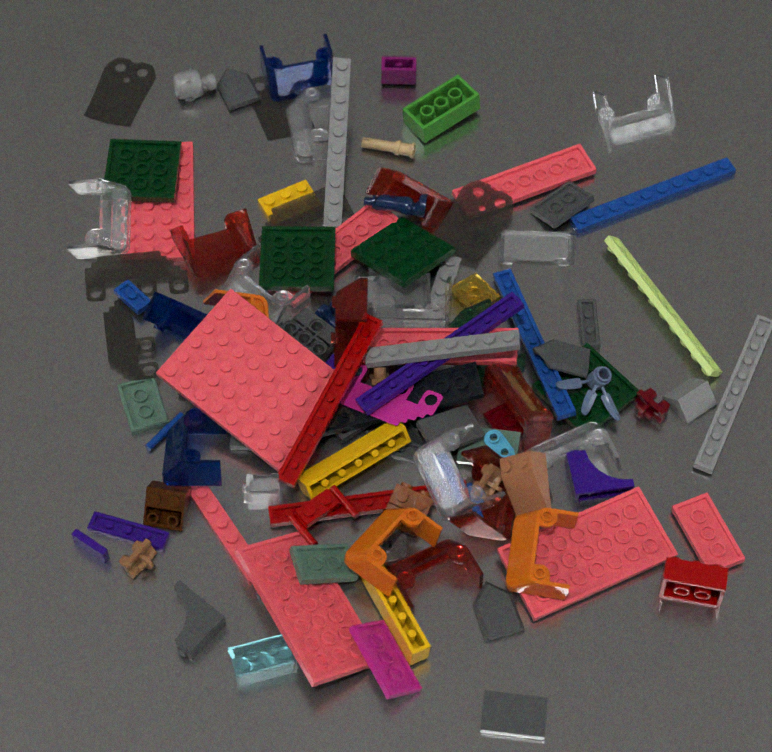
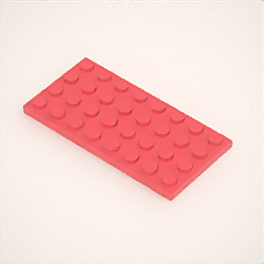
M182 142L175 203L121 201V265L195 261L193 142Z
M638 486L579 512L574 529L553 526L539 530L535 563L544 565L549 569V582L570 585L566 600L519 593L533 621H536L663 564L667 557H677L678 553ZM511 542L497 548L496 551L506 570Z
M298 531L237 548L235 555L312 687L369 668L349 632V628L352 625L362 624L338 582L299 584L289 550L291 546L309 544Z

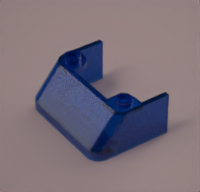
M327 33L323 34L324 47L316 51V60L283 66L281 59L278 57L266 58L263 45L259 46L260 64L272 100L283 101L331 92L333 52Z
M155 291L142 319L155 324L153 328L162 332L167 329L187 338L207 314Z
M193 408L187 411L167 431L162 470L163 482L168 486H222L221 461L201 460L200 452L195 449H186L188 434H227V431L201 410Z

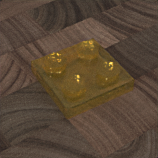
M477 273L449 287L447 292L471 316L500 300V295Z

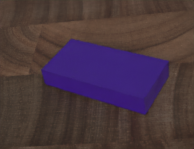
M75 529L71 535L74 544L106 564L110 559L107 548L80 530Z

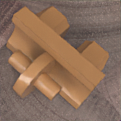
M385 366L372 367L373 373L369 374V380L373 387L390 375L386 372Z
M491 463L489 465L484 464L481 469L483 476L480 482L478 480L475 481L471 487L474 491L473 495L487 503L490 502L496 490L499 492L503 491V488L499 487L502 481L501 469Z
M145 539L143 542L137 540L132 545L133 553L130 556L123 555L119 560L121 566L132 579L143 571L145 567L150 570L154 567L151 560L155 557L157 551L152 547L151 541Z

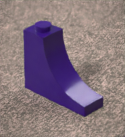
M572 450L566 453L565 467L574 503L609 499L634 489L633 479L614 478L598 470L588 458L586 450Z

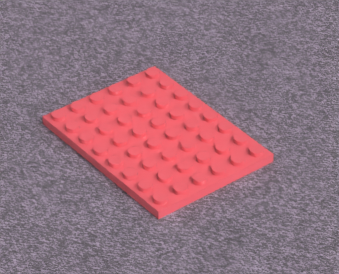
M230 288L159 368L156 375L279 472L334 369Z

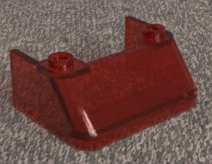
M383 167L377 168L365 192L368 195L374 194L377 197L379 195L411 197L414 203L418 202L422 194H426L425 218H420L419 220L422 222L421 225L428 229H431V227L435 228L455 203L406 174Z
M358 278L338 290L336 296H332V307L336 308L335 332H331V344H335L334 367L337 366L360 322H367L368 278Z
M491 364L485 367L483 394L486 397L497 391L524 428L523 452L550 439L553 415L549 409L546 410L525 381L520 368L508 364Z
M487 445L461 452V455L473 464L471 476L475 481L478 480L480 482L483 476L481 469L484 464L489 465L491 463L500 468V458L502 457ZM501 481L499 487L503 488V491L499 492L496 490L489 503L478 498L484 518L477 512L450 517L449 521L469 536L504 541L512 537L516 514L503 481Z
M446 539L437 543L435 547L426 548L387 568V571L398 578L396 586L413 616L414 605L405 591L414 587L416 577L450 561L455 564H463L477 588H482L484 573L468 547L452 539Z

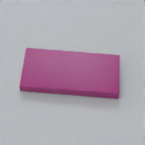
M384 620L352 625L349 628V632L386 699L420 692L422 687Z

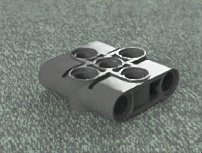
M303 308L292 320H287L282 324L284 331L324 362L327 361V356L344 341L342 334L307 308Z

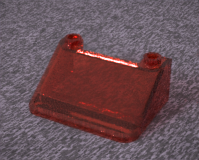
M246 208L225 216L223 222L225 230L189 239L183 225L170 229L175 245L195 277L204 278L253 264L259 259L258 247Z

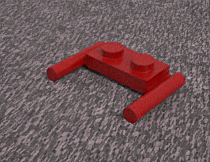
M333 485L330 489L327 488L295 510L296 513L289 515L287 519L309 545H318V542L307 528L338 508L341 504L354 519L360 513L337 486Z

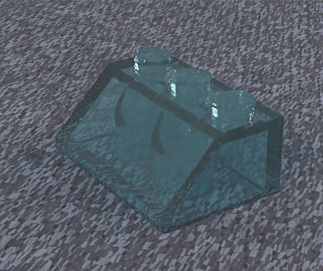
M282 634L228 648L238 687L299 671L298 662Z

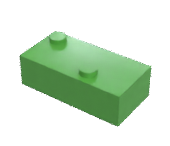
M456 75L402 109L403 121L426 143L479 110L480 94L462 77Z

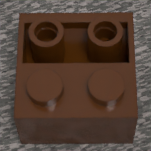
M152 480L146 489L143 525L182 531L190 504L191 486Z

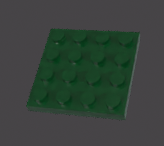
M110 139L101 195L102 200L175 203L182 142Z
M400 217L396 223H391L351 249L352 257L403 288L455 254L454 246L404 217Z
M262 226L259 291H334L336 227Z
M586 343L582 347L590 349L588 374L599 366L610 369L612 374L611 381L604 388L606 393L610 394L618 412H620L637 398L639 389L592 346ZM558 371L562 380L573 378L586 380L583 377ZM537 380L532 384L531 389L551 407L540 381ZM587 383L582 384V387L578 389H566L576 410V415L564 420L584 439L612 418L601 400L603 395L601 389L595 391L597 397L587 415L582 414L581 407L587 391L592 389Z

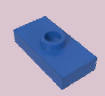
M128 279L114 289V294L137 315H140L153 305L152 300Z

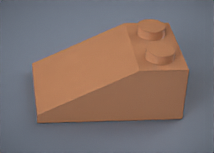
M527 451L500 458L501 479L516 516L541 508H551L546 453Z

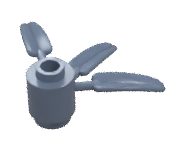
M604 366L595 368L587 375L586 380L573 378L556 383L559 389H578L582 387V384L587 383L592 390H588L581 407L583 415L589 413L597 397L595 391L601 389L603 393L601 400L605 408L615 420L621 419L610 394L606 393L604 388L611 381L612 374L609 368Z

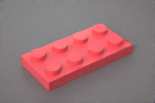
M708 492L671 507L672 513L700 562L709 565L719 564L725 568H730L745 561V556Z

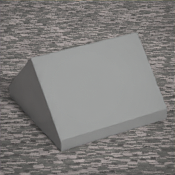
M693 377L663 396V400L670 404V407L687 425L717 406L708 381Z

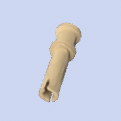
M363 137L361 143L362 148L394 153L396 156L406 155L414 158L416 143H403L401 140L391 142Z

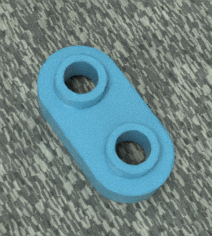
M490 430L485 434V446L499 464L500 458L515 455L513 447L500 431ZM492 437H497L495 441L491 440ZM502 452H508L507 455H502Z

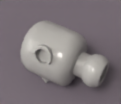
M189 69L188 71L182 70L173 76L176 97L187 102L201 97L203 89L214 90L217 88L215 75L212 73L201 77L199 71Z

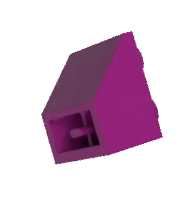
M382 55L381 84L416 85L417 56Z

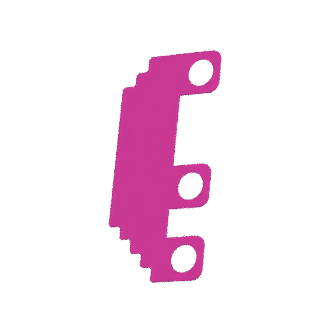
M361 364L362 373L359 376H354L351 386L340 403L364 413L355 399L371 389L372 386L360 382L368 370L366 365ZM412 385L406 393L397 395L372 412L370 416L397 426L400 422L406 423L408 419L424 418L426 414L432 416L442 401L443 396L434 391L427 390L419 403L415 404L406 400L414 387ZM428 395H435L437 397V402L434 405H427L425 403V398Z

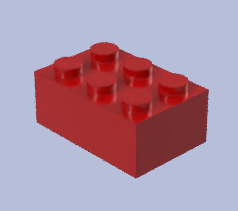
M667 557L661 575L658 597L720 608L726 592L729 568L719 564H703L697 560L687 561L679 557Z

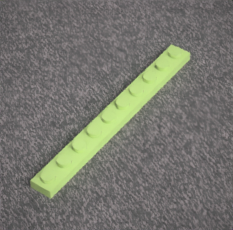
M609 235L604 240L608 245V250L616 255L618 263L628 271V276L639 285L638 289L649 298L648 302L657 308L659 316L670 325L669 329L678 335L682 346L687 348L691 352L690 356L701 365L702 372L707 376L719 377L723 373L720 367L618 237Z

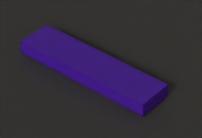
M94 511L87 527L89 532L134 544L137 540L143 542L145 539L151 541L152 547L159 552L164 551L170 537V532Z

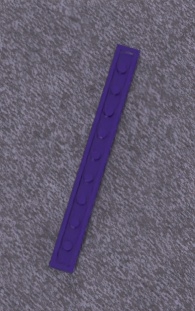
M511 292L445 338L489 333L524 309V303ZM451 358L407 363L356 398V403L368 416Z

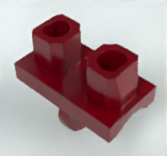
M652 388L645 391L640 389L635 400L637 404L635 408L639 410L637 417L639 419L647 417L649 420L653 418L661 424L670 409V404L666 400L656 403L654 400L657 398V393Z

